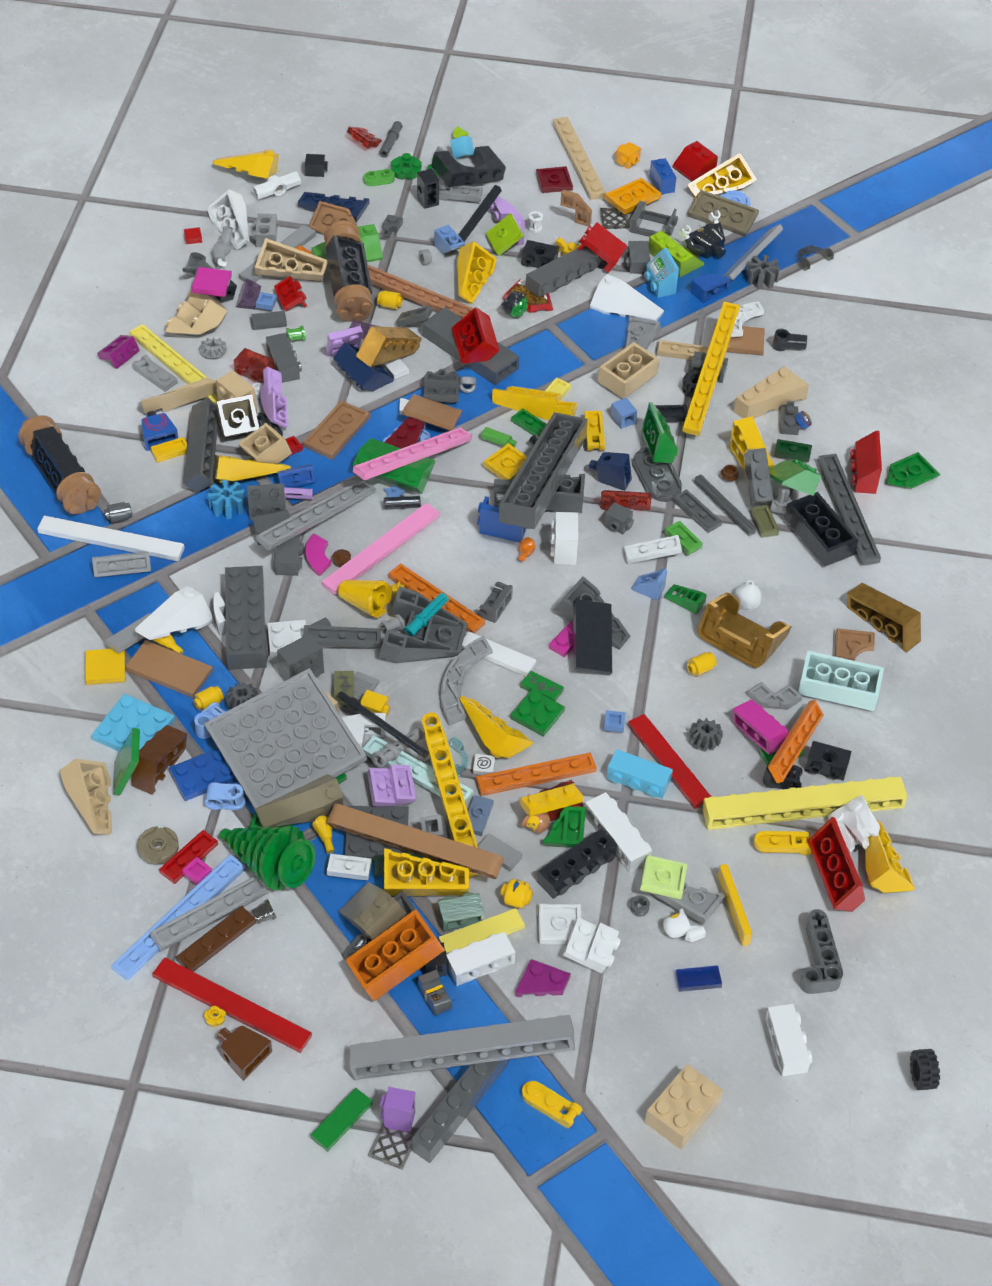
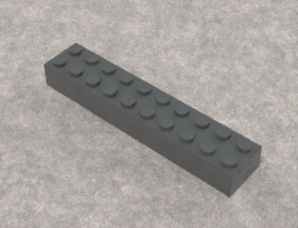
M553 413L499 503V522L526 529L536 528L587 437V418Z

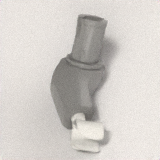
M223 226L221 240L217 241L212 248L217 269L226 270L227 262H225V256L230 253L233 247L231 242L233 227Z

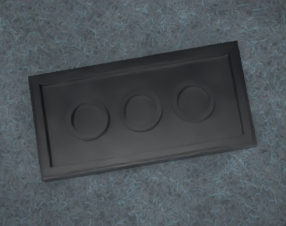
M575 598L573 601L574 670L611 675L612 604Z

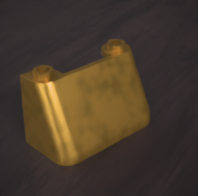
M725 592L707 603L698 627V635L711 645L754 668H758L766 663L785 640L792 626L782 621H776L769 630L740 615L738 613L740 609L739 599Z

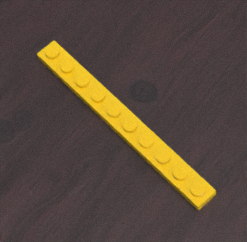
M723 302L683 426V432L700 436L739 314L740 305Z

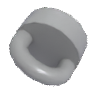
M459 378V389L462 392L471 393L475 390L476 378ZM463 385H471V388L466 389Z

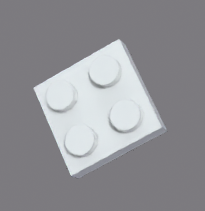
M306 620L267 623L270 657H277L278 649L303 637Z

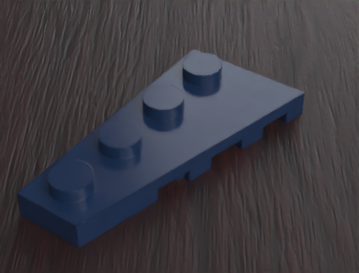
M304 192L298 200L299 207L313 211L316 210L319 201L348 208L355 222H358L370 204L369 198L356 200V197L349 196V199L340 198V195L326 197L325 194Z

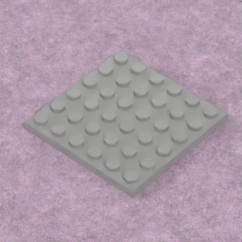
M310 668L204 723L205 728L238 783L242 786L254 809L324 775L329 774L337 777L367 760L364 751Z

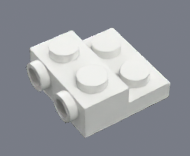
M578 917L563 956L602 974L606 967H611L615 956L611 954L613 950H617L621 939L618 938L619 931L602 923L596 926Z

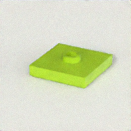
M511 213L486 232L495 252L499 256L524 237L520 226Z

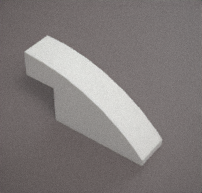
M374 713L386 721V713ZM362 714L342 717L361 748L364 747L365 736L372 737L375 735L385 738V731Z

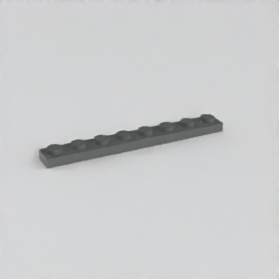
M837 454L819 456V464L844 523L858 538L856 551L862 565L879 563L881 556Z

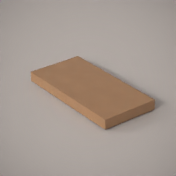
M341 400L303 441V447L333 460L371 418V413Z
M148 640L144 641L125 666L126 671L191 698L195 697L194 695L198 693L213 672V667Z

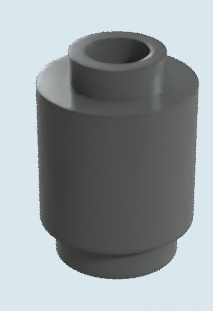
M120 502L107 505L104 514L106 520L114 523L128 520L129 517H132V510L129 502Z

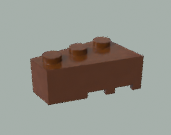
M166 725L157 731L152 739L146 741L145 745L139 750V762L133 771L132 787L153 795L156 791V783L159 780L163 781L166 775L164 772L169 766L175 765L185 751L187 733Z

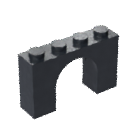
M489 146L475 147L472 161L477 167L460 164L448 150L434 152L431 164L448 187L503 180L506 166Z

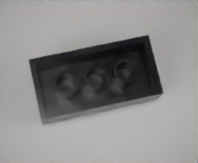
M815 492L814 496L807 495L787 503L785 520L824 567L855 555L858 538L819 492Z

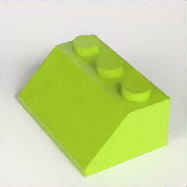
M662 230L649 237V253L655 257L662 249L667 248L679 268V278L704 265L702 260Z

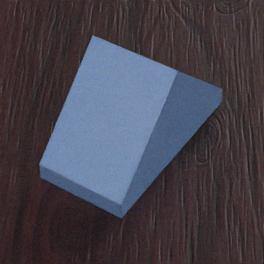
M664 568L640 575L631 589L649 598L658 600L665 589L667 570Z

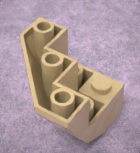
M191 288L187 294L189 299L185 303H180L176 309L178 314L174 318L170 317L165 324L167 326L165 331L168 333L200 335L218 326L229 310L210 295L192 293Z

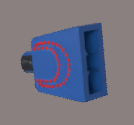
M149 411L146 417L141 419L146 451L151 450L150 447L178 439V430L166 413L156 415L155 411Z

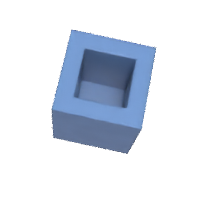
M625 398L612 403L611 417L622 429L636 424L637 410Z

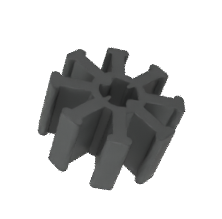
M763 255L762 261L757 256L752 257V262L748 261L745 276L746 278L748 277L747 283L752 285V283L758 281V289L763 288V283L768 288H772L774 281L777 283L779 278L780 266L777 267L778 261L774 259L768 262V255Z

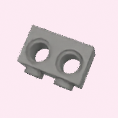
M257 214V220H254V230L256 231H253L252 235L253 240L256 241V247H262L265 238L276 241L278 230L277 214Z

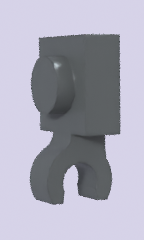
M387 215L382 223V229L385 230L383 237L390 238L392 232H398L403 224V218Z

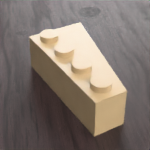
M265 238L254 273L256 275L284 278L291 276L294 279L323 282L328 268V261Z
M783 366L737 396L734 413L742 419L751 416L757 418L765 415L769 410H778L781 405H786L787 401L799 399L803 401L807 398L809 384Z

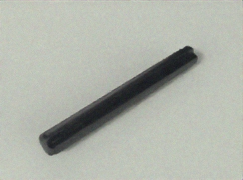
M493 186L459 232L458 236L464 242L502 192L500 186Z

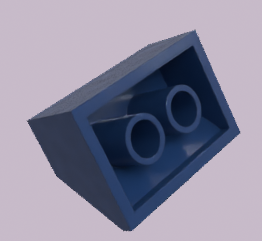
M347 342L343 343L333 358L338 363L337 366L346 371L347 376L356 381V385L363 391L367 389L373 392L394 381V378L381 365L370 367L356 357L360 348Z

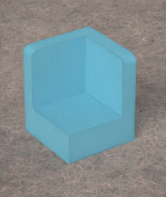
M461 136L450 140L452 153L456 159L465 155L473 156L474 149L471 137Z

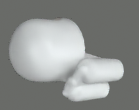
M683 908L679 910L680 913L667 916L664 919V930L671 938H679L686 935V941L695 942L706 937L703 926H690Z

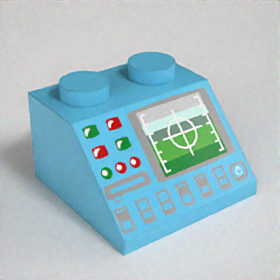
M664 248L647 264L644 273L645 280L649 282L651 290L655 292L657 298L676 294L679 268L668 249Z

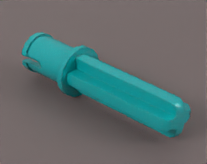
M440 593L419 615L416 614L414 616V620L404 628L405 633L410 637H414L422 627H426L427 622L449 601L448 596L445 593Z

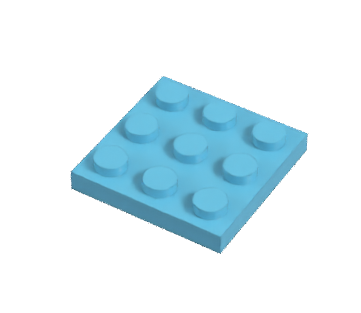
M124 693L91 735L92 740L120 752L132 728L140 729V750L146 741L155 736L157 731L166 725L171 726L175 721V715Z

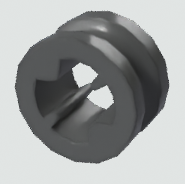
M642 895L633 897L630 906L632 914L638 917L645 916L650 906L648 898ZM639 903L642 904V908H638Z

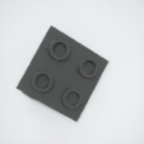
M284 483L247 486L250 520H252V517L286 510Z

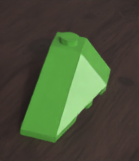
M375 224L359 226V237L361 242L364 243L367 262L383 260L379 235ZM326 242L311 247L313 255L327 260Z

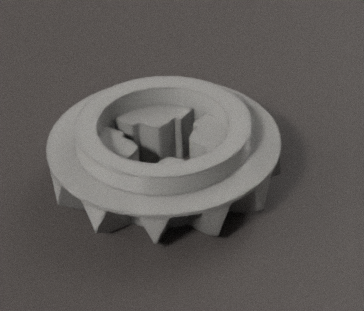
M213 337V339L207 338L206 341H201L199 350L204 357L214 359L223 356L227 351V346L221 338L215 339Z

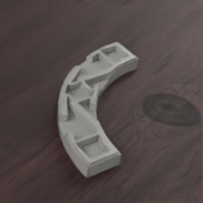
M484 636L465 646L464 650L453 658L445 672L441 687V702L449 726L467 719V714L460 700L463 682L475 664L493 653L491 646Z

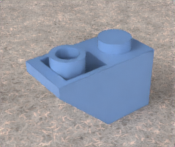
M449 224L434 230V245L442 254L465 245V242Z

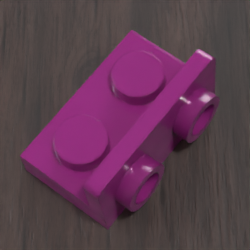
M120 335L97 354L100 359L111 361L114 368H119L137 354L140 349L133 336Z

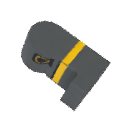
M437 970L418 977V988L435 1016L452 1009L451 1000L445 992Z

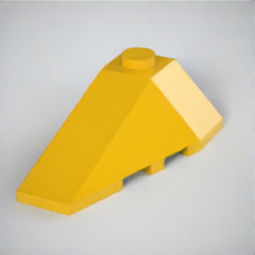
M266 149L260 152L220 157L213 160V164L225 168L236 167L238 172L248 171V175L268 179L277 173L279 154L274 153L273 150Z
M465 696L460 697L484 745L491 750L490 754L497 758L501 756L511 758L533 744V741L521 731L507 726L505 720L492 715V711L475 699Z
M877 819L880 826L878 836H869L870 845L866 848V872L869 877L867 881L874 889L877 888L883 893L913 891L915 886L907 868H902L899 860L901 857L890 845L892 841L883 824Z

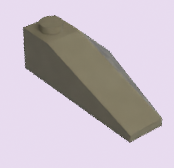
M327 774L255 810L263 828L312 822L319 816L329 817L335 803L343 805V794L337 778Z

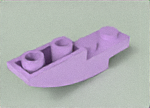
M498 196L489 208L494 213L495 221L500 222L511 213L524 234L525 220L522 215L509 202ZM524 237L516 242L517 246L524 245Z
M266 367L263 370L264 384L260 387L263 409L271 422L287 428V398L282 396L281 372Z

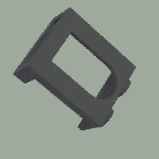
M640 200L631 218L630 232L647 237L656 234L657 231L639 227L642 219L666 225L665 233L672 235L674 225L676 226L678 216H676L677 209L674 208L671 216L645 210L646 202Z

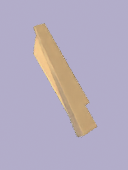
M204 378L160 395L140 399L145 414L161 408L163 412L217 393L216 380Z

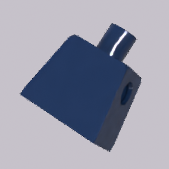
M603 452L598 461L591 460L589 463V470L597 472L600 483L625 491L632 480L630 457L627 453Z

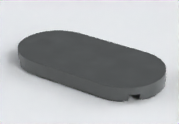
M647 447L640 449L633 459V466L651 498L661 502H669L673 500V496L681 493L682 482L672 463L653 462Z

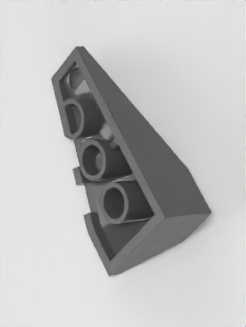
M582 576L554 610L571 622L573 621V601L575 598L605 602L601 598L598 588ZM612 614V646L620 650L631 636L620 620Z

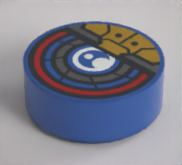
M805 411L796 414V421L801 428L806 429L812 425L811 418Z

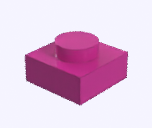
M198 857L182 870V874L195 885H198L212 872V868Z

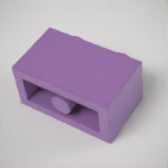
M388 1087L387 1095H382L380 1108H382L380 1118L384 1119V1128L411 1133L415 1117V1092Z

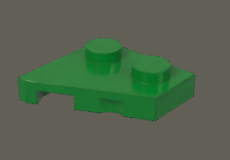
M564 807L560 818L555 821L552 830L544 838L543 845L574 847L583 841L586 807Z

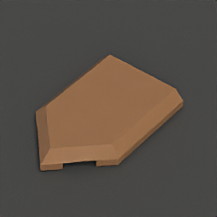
M319 201L309 228L324 234L325 230L335 221L351 222L356 226L357 224L348 208Z

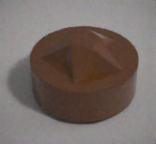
M344 549L335 551L332 555L333 564L337 567H342L351 560L350 552Z

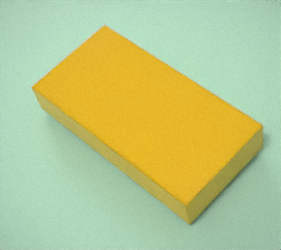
M181 437L150 448L158 463L187 454L188 443L185 437Z

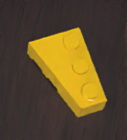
M753 416L733 421L729 446L745 472L744 455L748 449L766 448ZM766 449L768 466L771 468L774 464Z

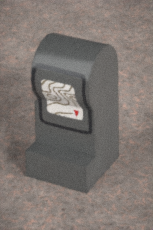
M494 479V506L499 507L500 501L510 486V480Z

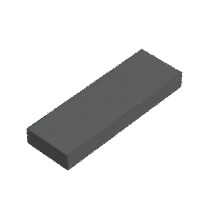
M687 489L673 496L672 501L707 533L722 525V521Z

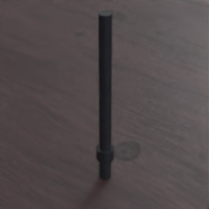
M343 691L338 693L337 697L345 702L348 708L358 711L421 757L426 758L429 752L361 705V701L355 697L351 698Z

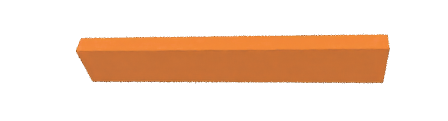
M401 563L388 573V578L396 584L399 581L401 585H405V588L416 591L431 601L440 593H444ZM447 595L449 601L442 608L466 622L467 632L475 634L485 625L483 618Z
M815 699L808 702L768 765V769L776 783L783 782L824 716Z
M591 752L476 776L475 781L480 796L593 773L596 772L597 767Z

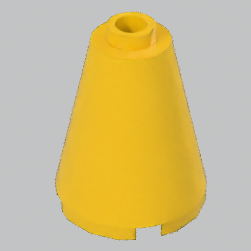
M343 580L337 589L340 598L375 618L382 617L387 609H384L386 604L391 602V586L383 580Z

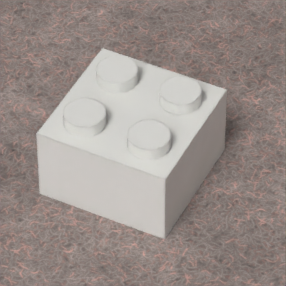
M556 512L555 519H552L551 530L554 532H551L550 542L554 546H551L550 556L554 557V564L576 565L578 513Z

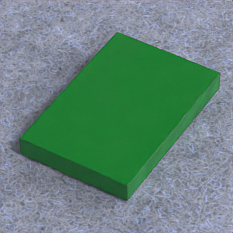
M132 728L115 760L113 795L120 796L139 762L140 729Z

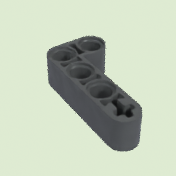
M814 909L809 913L806 932L816 966L805 968L800 982L802 991L807 994L836 991L839 989L843 977V969L828 917L824 911Z

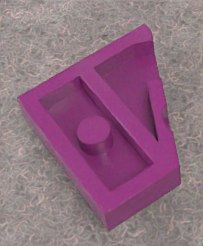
M531 959L517 987L515 996L522 997V994H535V997L548 994L552 996L563 995L571 978V973Z

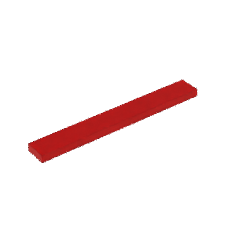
M164 957L152 973L153 977L210 1007H219L226 1012L227 1016L299 1053L303 1051L312 1037V1032Z

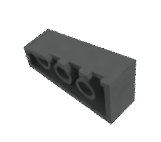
M579 474V477L565 475L546 510L582 513L585 474Z

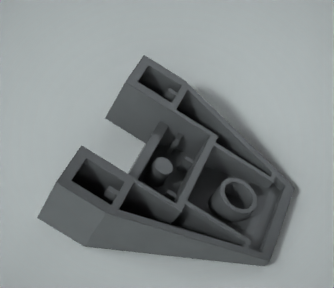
M399 586L390 614H399L402 618L408 619L407 627L414 620V616L416 614L419 615L432 601L416 591ZM441 608L427 622V626L422 627L414 637L408 636L405 632L401 634L387 629L378 657L398 663L459 655L467 623Z

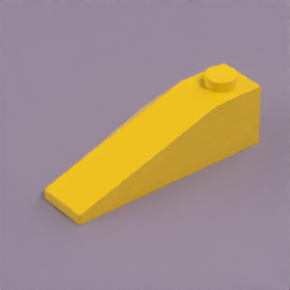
M739 153L687 186L696 199L700 190L719 194L730 190L742 189L757 179Z
M474 241L460 247L457 260L458 293L461 298L470 304L474 302L482 286L487 283L488 277L493 274L497 260L496 257Z
M215 455L214 477L219 479L220 483H222V480H228L229 484L230 481L277 473L278 471L290 469L291 466Z

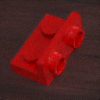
M289 276L274 285L281 304L286 311L299 303L304 308L307 306L305 301L307 297L300 290L302 286L298 280L294 281Z

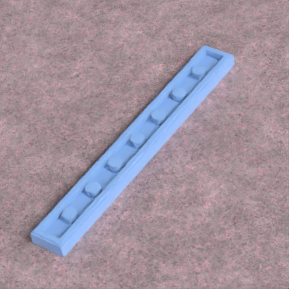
M230 854L111 965L112 970L128 981L160 951L151 938L150 931L218 896L246 870V865Z

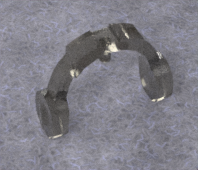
M813 245L801 248L798 251L799 266L804 271L810 269V262L802 257L804 254L809 255V253L817 252L822 254L823 258L830 261L834 259L833 251L830 248L823 249Z

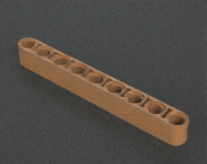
M335 803L326 824L338 830L441 863L445 862L469 868V872L491 879H497L504 858L497 854Z

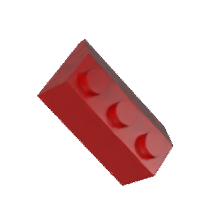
M477 307L472 309L452 327L461 363L488 361L500 351L490 316Z
M874 431L856 441L854 449L850 450V459L853 460L851 462V472H854L851 485H854L855 493L876 494L882 472L880 431Z

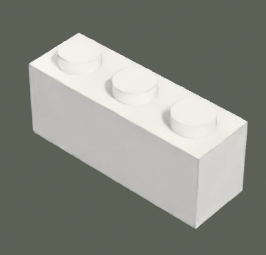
M505 932L493 934L480 942L475 941L462 949L452 950L446 955L447 969L455 985L459 986L514 964L516 952Z
M794 1004L768 1007L765 1019L781 1075L807 1073L809 1065L812 1064V1054L805 1045L807 1039L805 1032L801 1031L800 1028L801 1018L799 1012L795 1011Z

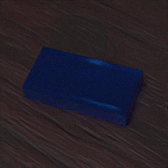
M718 965L676 969L675 974L679 992L722 987Z

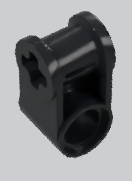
M767 765L763 776V783L769 788L783 790L802 788L800 776L803 774V769L793 765L783 782L776 783Z

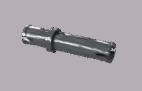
M395 121L392 128L388 130L387 138L379 150L381 157H388L394 142L399 138V133L403 128L401 122Z

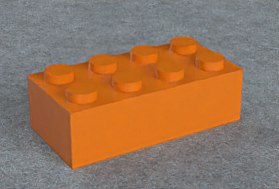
M415 909L345 959V961L373 1001H376L445 951V949Z

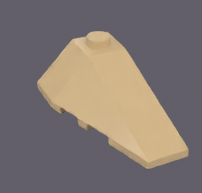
M74 759L60 769L64 787L93 833L110 835L112 833V824L108 803L111 802V796L108 795V788L111 786V780L106 763Z

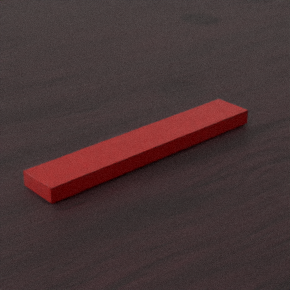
M645 713L628 721L629 728L659 765L673 769L672 782L694 809L704 804V798L712 797Z

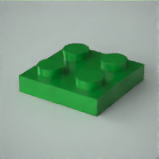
M532 689L512 712L511 720L544 737L564 713L565 706Z

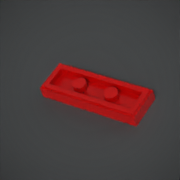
M202 830L159 869V873L175 885L184 876L182 870L196 857L202 860L218 845V840Z

